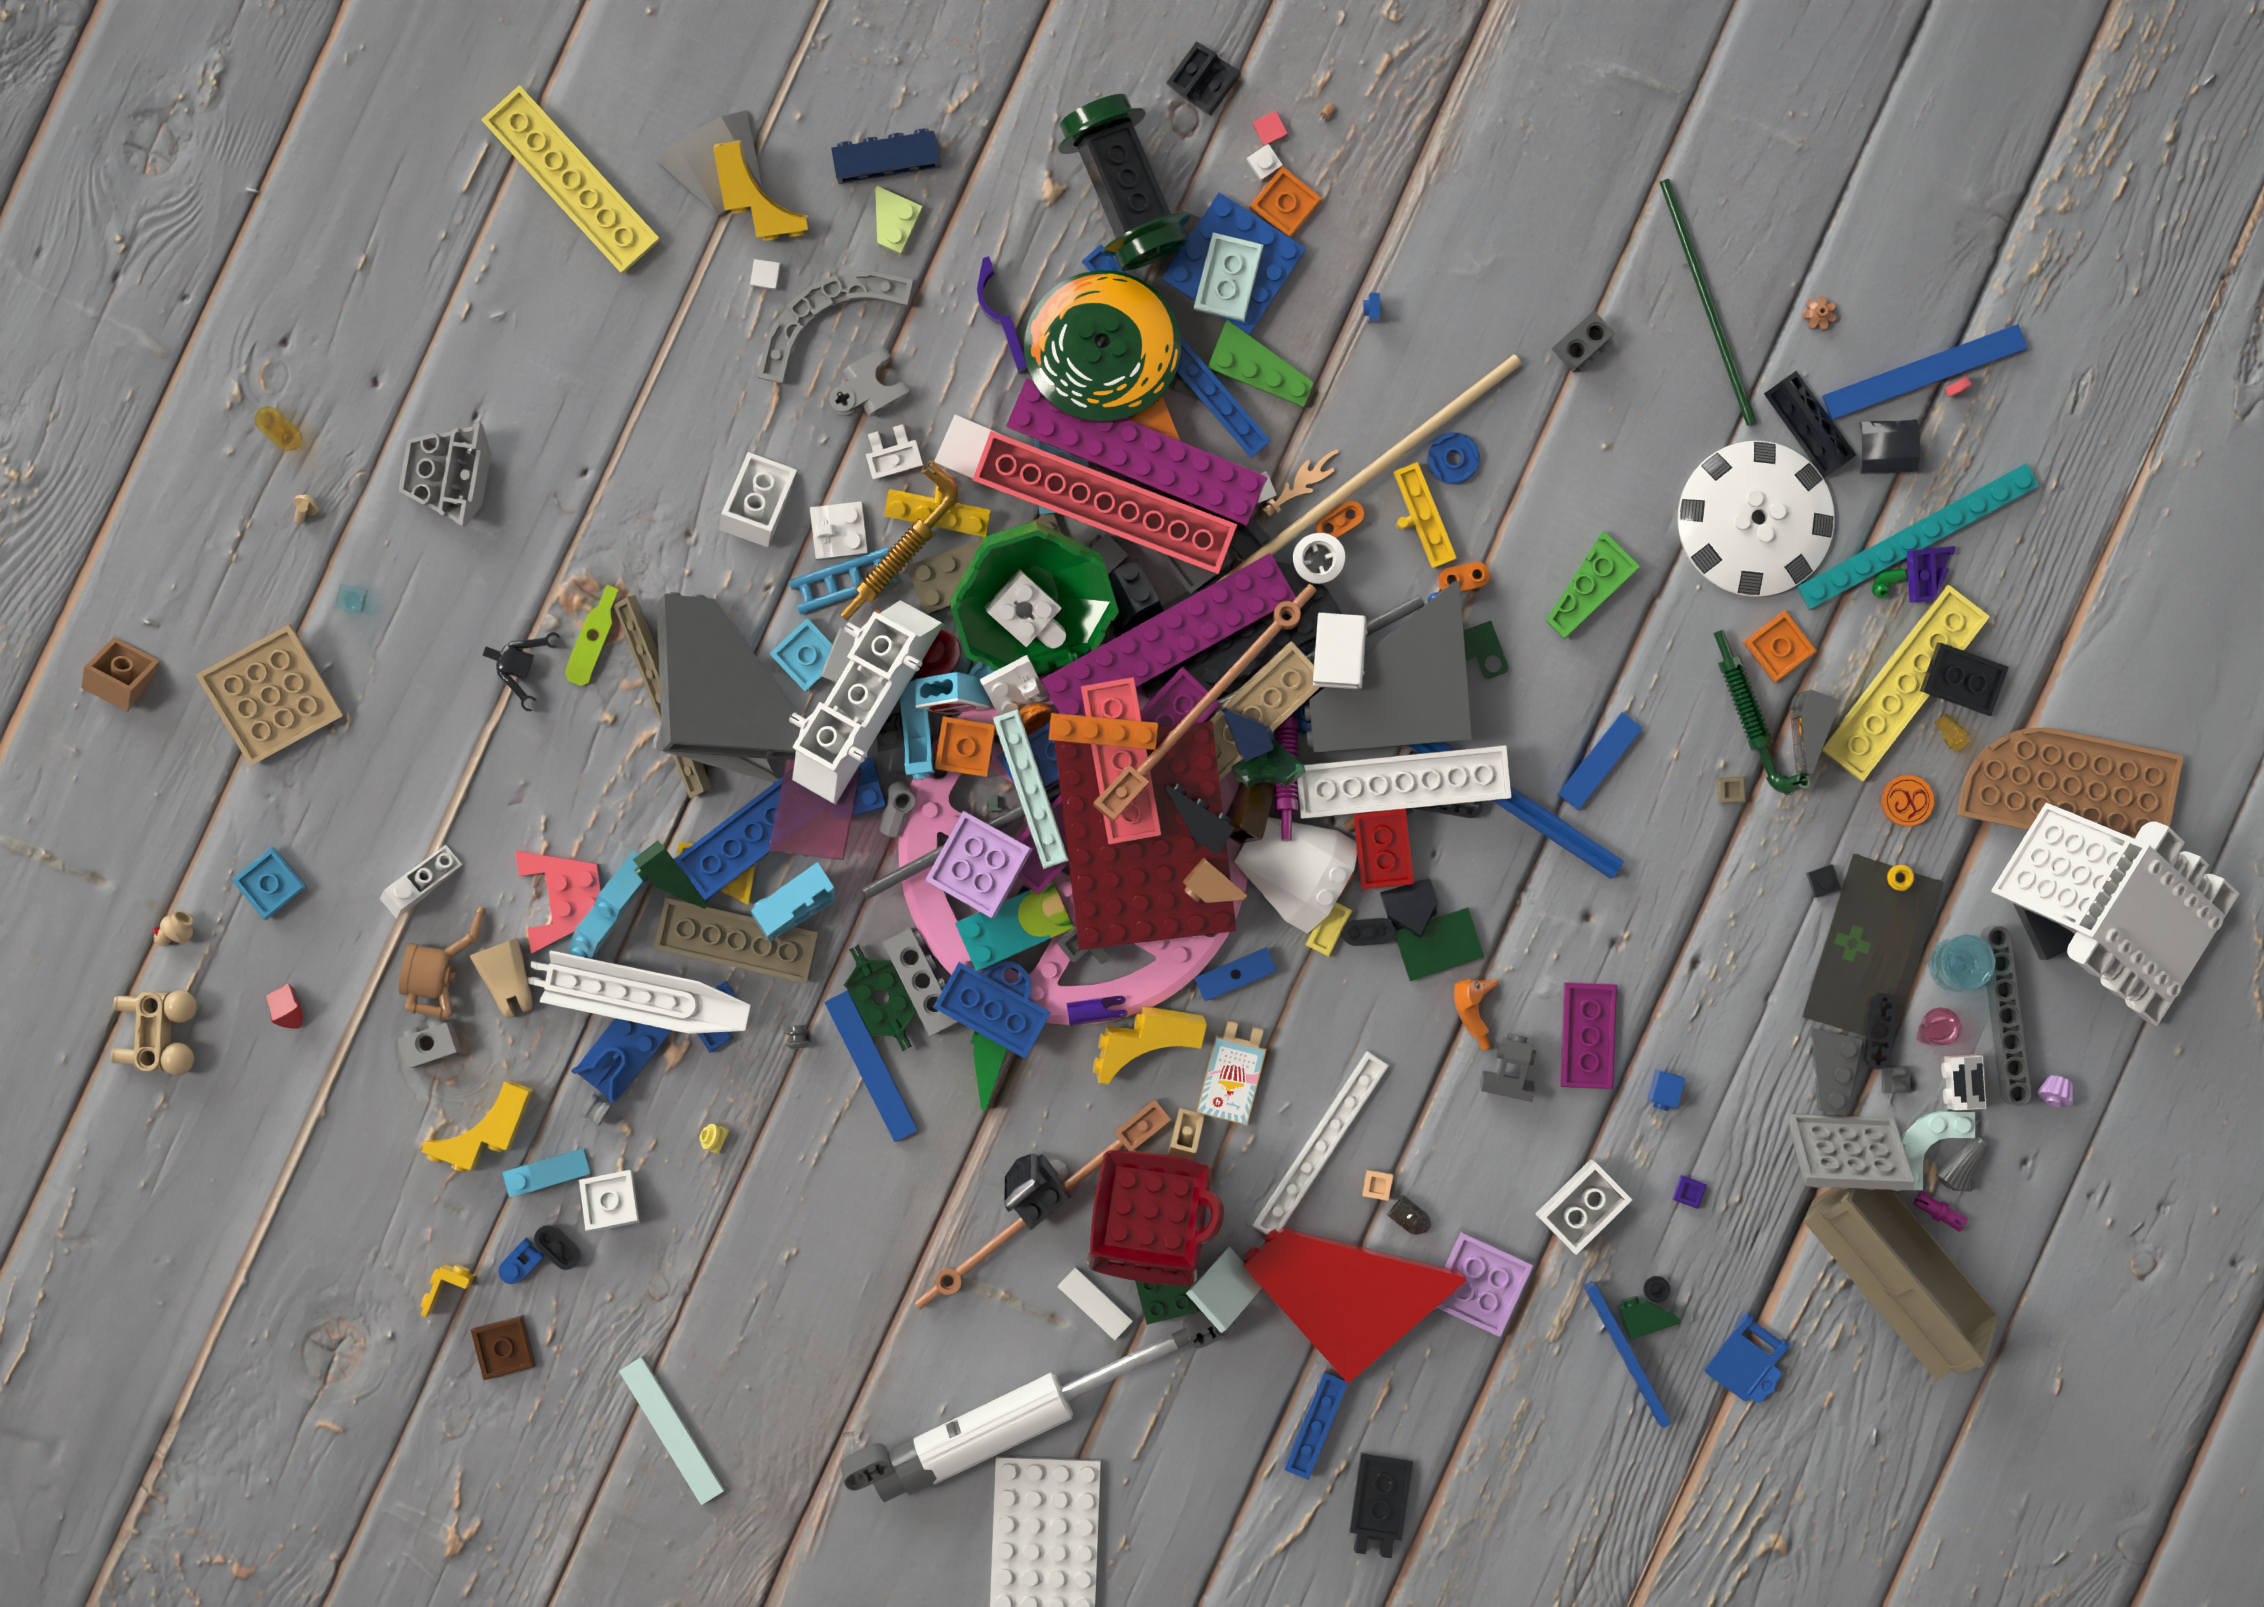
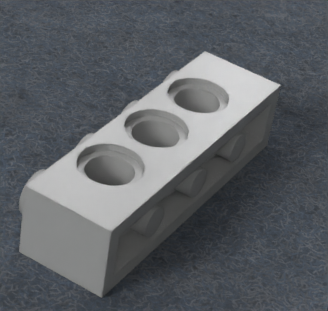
M910 928L884 941L883 944L928 1035L931 1036L957 1023L958 1021L940 1011H932L928 1007V1000L931 997L939 998L946 983L942 977L937 978L934 972L937 965L931 954L926 956L922 948L925 945V941L919 931L914 932L913 928ZM908 950H914L918 953L919 959L914 965L908 964L905 961L904 956ZM920 973H925L930 977V984L927 988H921L916 983V978Z

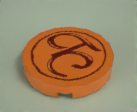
M1900 775L1891 779L1884 786L1881 796V808L1884 815L1892 823L1901 826H1915L1924 822L1932 812L1934 794L1930 785L1922 778L1914 775Z

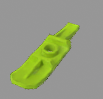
M606 585L599 605L587 614L565 670V675L569 682L579 686L590 682L595 665L613 624L611 610L619 589ZM592 631L599 633V637L595 641L589 637Z

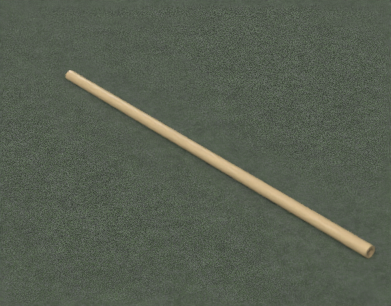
M1515 354L1220 580L1269 553L1273 556L1521 366L1520 359Z

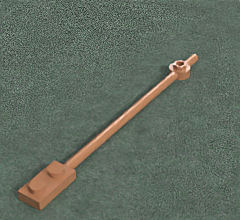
M1308 584L1293 602L1284 601L1279 603L1274 611V622L1137 770L1128 765L1097 798L1093 806L1114 823L1149 785V781L1145 778L1146 774L1281 629H1292L1298 624L1300 608L1316 592L1315 587ZM1288 614L1291 616V619L1284 620L1282 615Z
M1154 1099L1114 1131L1118 1137L1115 1142L1063 1182L1062 1185L1069 1192L1102 1165L1103 1154L1106 1151L1121 1150L1124 1147L1129 1151H1133L1171 1121V1118ZM1018 1218L956 1269L948 1267L940 1270L935 1279V1286L915 1301L917 1307L922 1310L940 1294L952 1295L960 1289L962 1277L1026 1226L1022 1218ZM951 1276L954 1283L947 1285L944 1282V1278Z

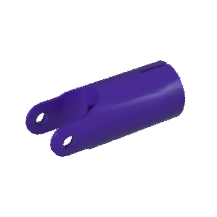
M1112 996L1067 1003L1070 1026L1125 1018L1128 1015L1126 1010H1109L1107 1008L1123 1004L1126 998L1124 996Z

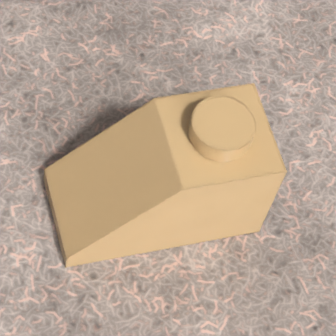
M1179 1108L1167 1156L1194 1161L1204 1114Z

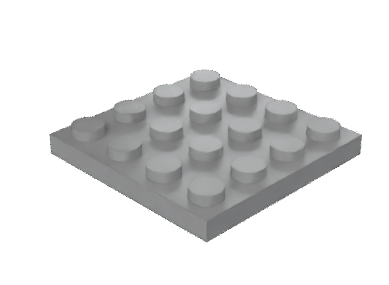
M1790 1114L1789 1127L1805 1186L1815 1188L1838 1187L1842 1189L1863 1188L1868 1190L1888 1189L1894 1191L1913 1190L1914 1179L1894 1118Z

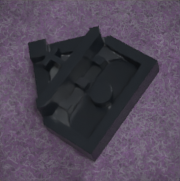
M1431 879L1380 892L1387 918L1391 920L1394 927L1400 926L1413 932L1415 936L1422 938L1426 926L1432 917L1437 914L1438 900Z

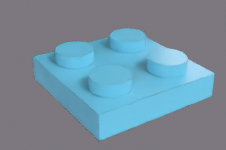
M807 618L769 654L807 692L822 678L820 675L833 644Z

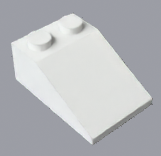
M748 452L721 513L719 530L769 547L797 470Z

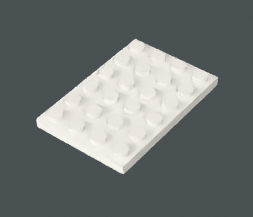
M996 1456L990 1607H1095L1100 1459Z

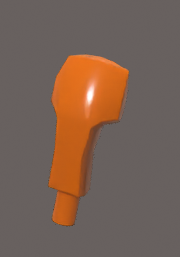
M1463 979L1454 983L1453 998L1455 1008L1471 1037L1477 1038L1481 1050H1487L1491 1048L1487 1037L1489 1030L1480 1017L1479 1003L1491 989L1498 986L1497 979Z

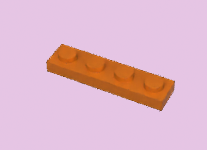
M1051 713L1049 740L1156 750L1158 723Z

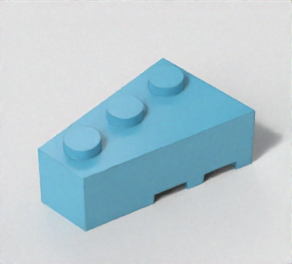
M816 862L792 881L779 888L770 897L763 898L755 903L754 908L751 910L752 917L768 942L836 902L835 889L819 863Z

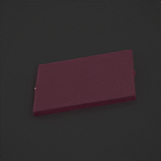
M787 759L769 851L803 855L804 857L814 856L844 860L861 768H857L835 805L792 780L795 760Z

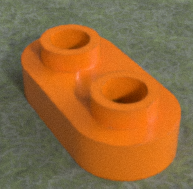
M1356 501L1344 502L1318 520L1315 527L1316 533H1325L1336 539L1361 523L1364 517L1363 507ZM1348 510H1352L1355 513L1354 519L1346 517L1345 514ZM1326 524L1332 525V533H1326L1324 531V526Z
M1481 562L1467 563L1444 569L1439 574L1437 583L1440 590L1443 591L1450 585L1447 582V577L1454 576L1456 581L1460 583V592L1483 587L1489 581L1490 572L1488 567ZM1474 570L1481 572L1480 579L1473 578L1472 573Z

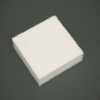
M754 259L750 285L752 287L777 290L781 264Z

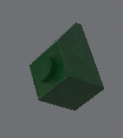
M1637 1296L1626 1298L1622 1301L1623 1304L1617 1306L1626 1335L1631 1340L1681 1324L1680 1319L1675 1314L1643 1298L1638 1299Z

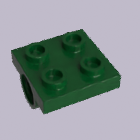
M1135 1281L1147 1325L1198 1312L1196 1304L1186 1294L1191 1286Z

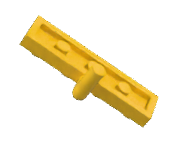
M1418 462L1394 471L1393 475L1410 514L1406 518L1401 517L1395 524L1396 529L1404 530L1411 526L1415 527L1431 569L1456 560V555Z
M938 486L936 487L935 498L889 489L884 516L909 522H915L919 518L924 522L943 501L941 499L943 494L937 490ZM956 503L954 508L950 507L933 527L985 537L988 532L991 510Z

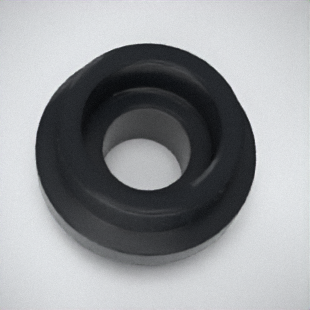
M1652 1276L1645 1281L1643 1292L1647 1299L1658 1303L1668 1297L1670 1286L1663 1277ZM1655 1284L1660 1285L1661 1289L1658 1293L1652 1292V1287Z

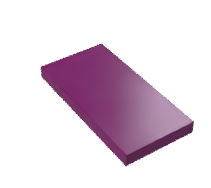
M1564 982L1560 1087L1613 1089L1617 985Z

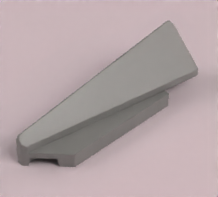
M661 721L653 740L654 748L662 751ZM663 751L771 783H775L776 780L775 774L765 758Z

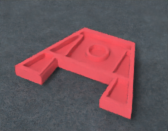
M515 851L519 876L545 873L553 924L527 928L531 954L572 934L593 908L597 896L602 890L598 864Z

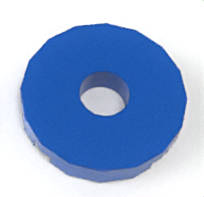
M1450 432L1441 435L1433 442L1428 451L1427 462L1430 472L1436 479L1445 484L1456 485L1467 481L1474 475L1478 468L1480 455L1477 445L1470 437ZM1454 451L1460 455L1461 460L1458 465H1450L1447 462L1446 456L1449 452Z

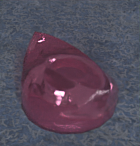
M1942 1007L1933 1008L1923 1017L1918 1027L1916 1039L1932 1046L1949 1045L1960 1036L1962 1028L1960 1019L1950 1009Z

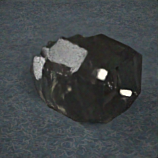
M1402 1195L1387 1214L1398 1225L1414 1235L1426 1233L1431 1227L1430 1218L1427 1213L1405 1195Z

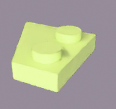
M877 186L875 189L877 243L886 249L902 255L923 210V206Z

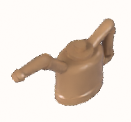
M478 907L476 909V915L470 932L466 933V936L445 950L420 946L415 943L408 944L399 980V994L407 995L405 1009L408 1012L435 1016L439 1019L452 1016L453 1012L448 987L451 982H455L457 972H453L450 958L469 945L475 944L480 935L485 908ZM419 996L439 999L440 1007L418 1003L417 998Z

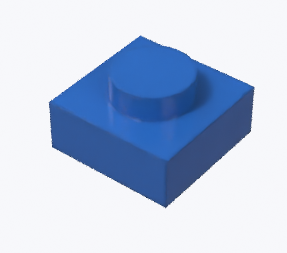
M1369 293L1367 300H1363V316H1367V323L1379 322L1380 293Z

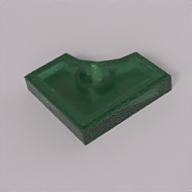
M1276 740L1271 741L1273 750L1246 762L1241 759L1231 767L1232 772L1248 787L1269 781L1279 783L1286 788L1305 774L1306 770Z

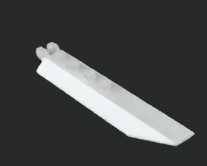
M551 950L549 952L551 963L531 961L530 967L533 969L547 971L546 980L538 977H528V984L544 987L545 991L540 999L542 1003L688 1034L746 1031L751 1005L699 981Z

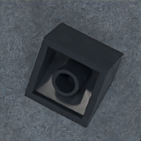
M1137 558L1113 570L1108 576L1119 611L1114 621L1111 620V624L1118 636L1164 612L1161 602Z

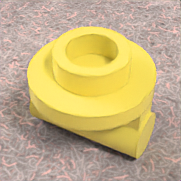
M709 1124L700 1134L702 1147L719 1154L729 1129Z

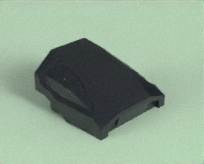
M1917 419L1860 422L1862 432V468L1860 469V474L1915 473L1918 471L1920 429Z

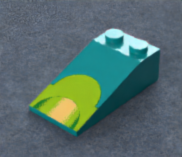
M1053 880L1039 894L1031 889L1004 901L995 919L982 912H978L955 923L976 971L1073 928Z

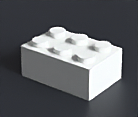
M1590 1159L1535 1215L1577 1255L1632 1199L1595 1161Z

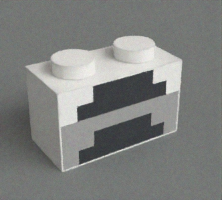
M1976 1054L1944 1056L1945 1062L1941 1065L1942 1076L1946 1078V1089L1943 1090L1944 1103L1948 1105V1109H1985L1983 1056Z

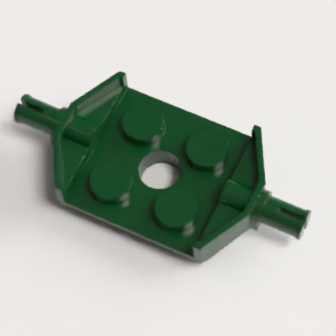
M859 945L849 949L856 961V967L845 982L844 987L847 988L870 1032V1036H894L902 1051L912 1047L905 1034L907 1032L905 1029L917 1011L892 961L868 960V958H865ZM878 990H884L889 995V1000L885 1005H879L875 1002L874 995Z

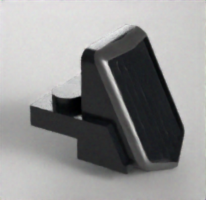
M1031 1153L1016 1159L1004 1178V1207L1008 1212L1015 1210L1030 1230L1039 1225L1072 1196L1056 1177L1058 1172L1043 1154L1037 1156Z

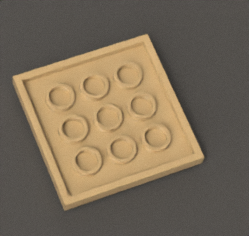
M291 624L196 674L197 679L250 766L344 715Z

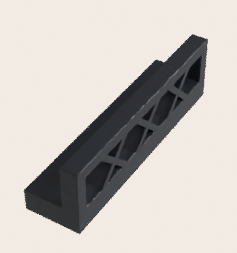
M1797 371L1764 393L1823 478L1856 456V453ZM1790 381H1792V382L1794 383V385L1796 386V388L1798 389V391H1796V390L1794 389V387L1792 386V384L1790 383ZM1807 404L1811 407V409L1813 410V412H1811V411L1809 410V408L1807 407ZM1822 426H1824V427L1826 428V430L1828 431V434L1824 431V429H1823ZM1838 447L1841 449V451L1844 453L1846 457L1842 456V454L1838 450Z

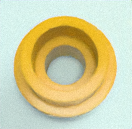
M1895 865L1889 870L1887 881L1895 890H1907L1914 882V874L1906 865ZM1898 873L1904 875V880L1901 883L1896 880Z

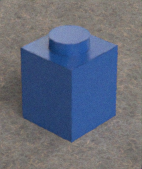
M1655 1070L1647 1100L1654 1102L1653 1107L1669 1111V1107L1677 1108L1685 1078Z

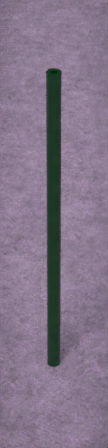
M1665 179L1659 182L1745 423L1747 426L1756 423L1754 413L1669 179Z

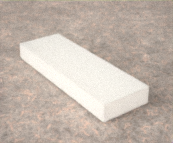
M1076 1266L1058 1285L1062 1292L1114 1340L1133 1322L1123 1310Z

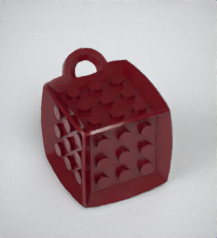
M1121 1150L1106 1151L1103 1154L1093 1207L1090 1252L1087 1257V1265L1090 1270L1109 1276L1146 1283L1191 1286L1196 1283L1197 1267L1202 1246L1215 1238L1221 1229L1224 1219V1207L1220 1197L1210 1192L1211 1168L1206 1164L1162 1154ZM1207 1205L1211 1211V1218L1209 1224L1204 1228Z

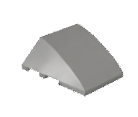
M747 110L715 119L675 142L657 161L717 216H721L729 210L724 209L713 147L718 143L741 140L748 169L757 185L764 191Z
M477 423L463 429L456 428L450 432L434 433L408 439L398 491L465 527L483 505L491 458L483 424Z

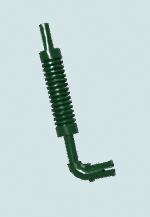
M1723 629L1713 633L1724 660L1718 663L1720 671L1724 673L1725 683H1728L1726 685L1729 687L1728 692H1732L1730 696L1733 697L1732 701H1735L1733 705L1737 706L1735 708L1738 711L1737 715H1741L1739 720H1742L1740 723L1744 724L1742 728L1746 729L1744 731L1747 734L1746 738H1750L1748 740L1751 751L1756 749L1759 751L1768 775L1766 779L1769 785L1774 790L1785 795H1792L1795 791L1807 789L1810 786V780L1802 781V779L1809 777L1806 773L1801 772L1787 777V775L1783 776L1781 772L1778 773L1768 745L1772 744L1773 740L1770 733H1767L1769 729L1765 728L1767 724L1763 723L1765 719H1762L1763 714H1760L1761 710L1758 709L1760 706L1756 705L1758 701L1754 700L1756 696L1753 695L1754 691H1751L1752 686H1749L1751 682H1748L1749 677H1745L1747 672H1744L1746 669L1742 668L1744 664L1741 656L1733 657Z

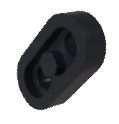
M1385 918L1351 920L1345 924L1342 930L1344 941L1352 946L1386 944L1393 939L1395 934L1394 925ZM1379 926H1383L1386 929L1383 936H1379L1376 933V929ZM1353 928H1358L1360 931V935L1357 938H1353L1350 935V931Z
M548 1224L536 1231L534 1235L536 1247L557 1267L569 1270L580 1262L581 1251L579 1247L559 1228ZM546 1233L553 1235L552 1242L546 1241ZM565 1251H570L572 1253L571 1260L565 1259Z

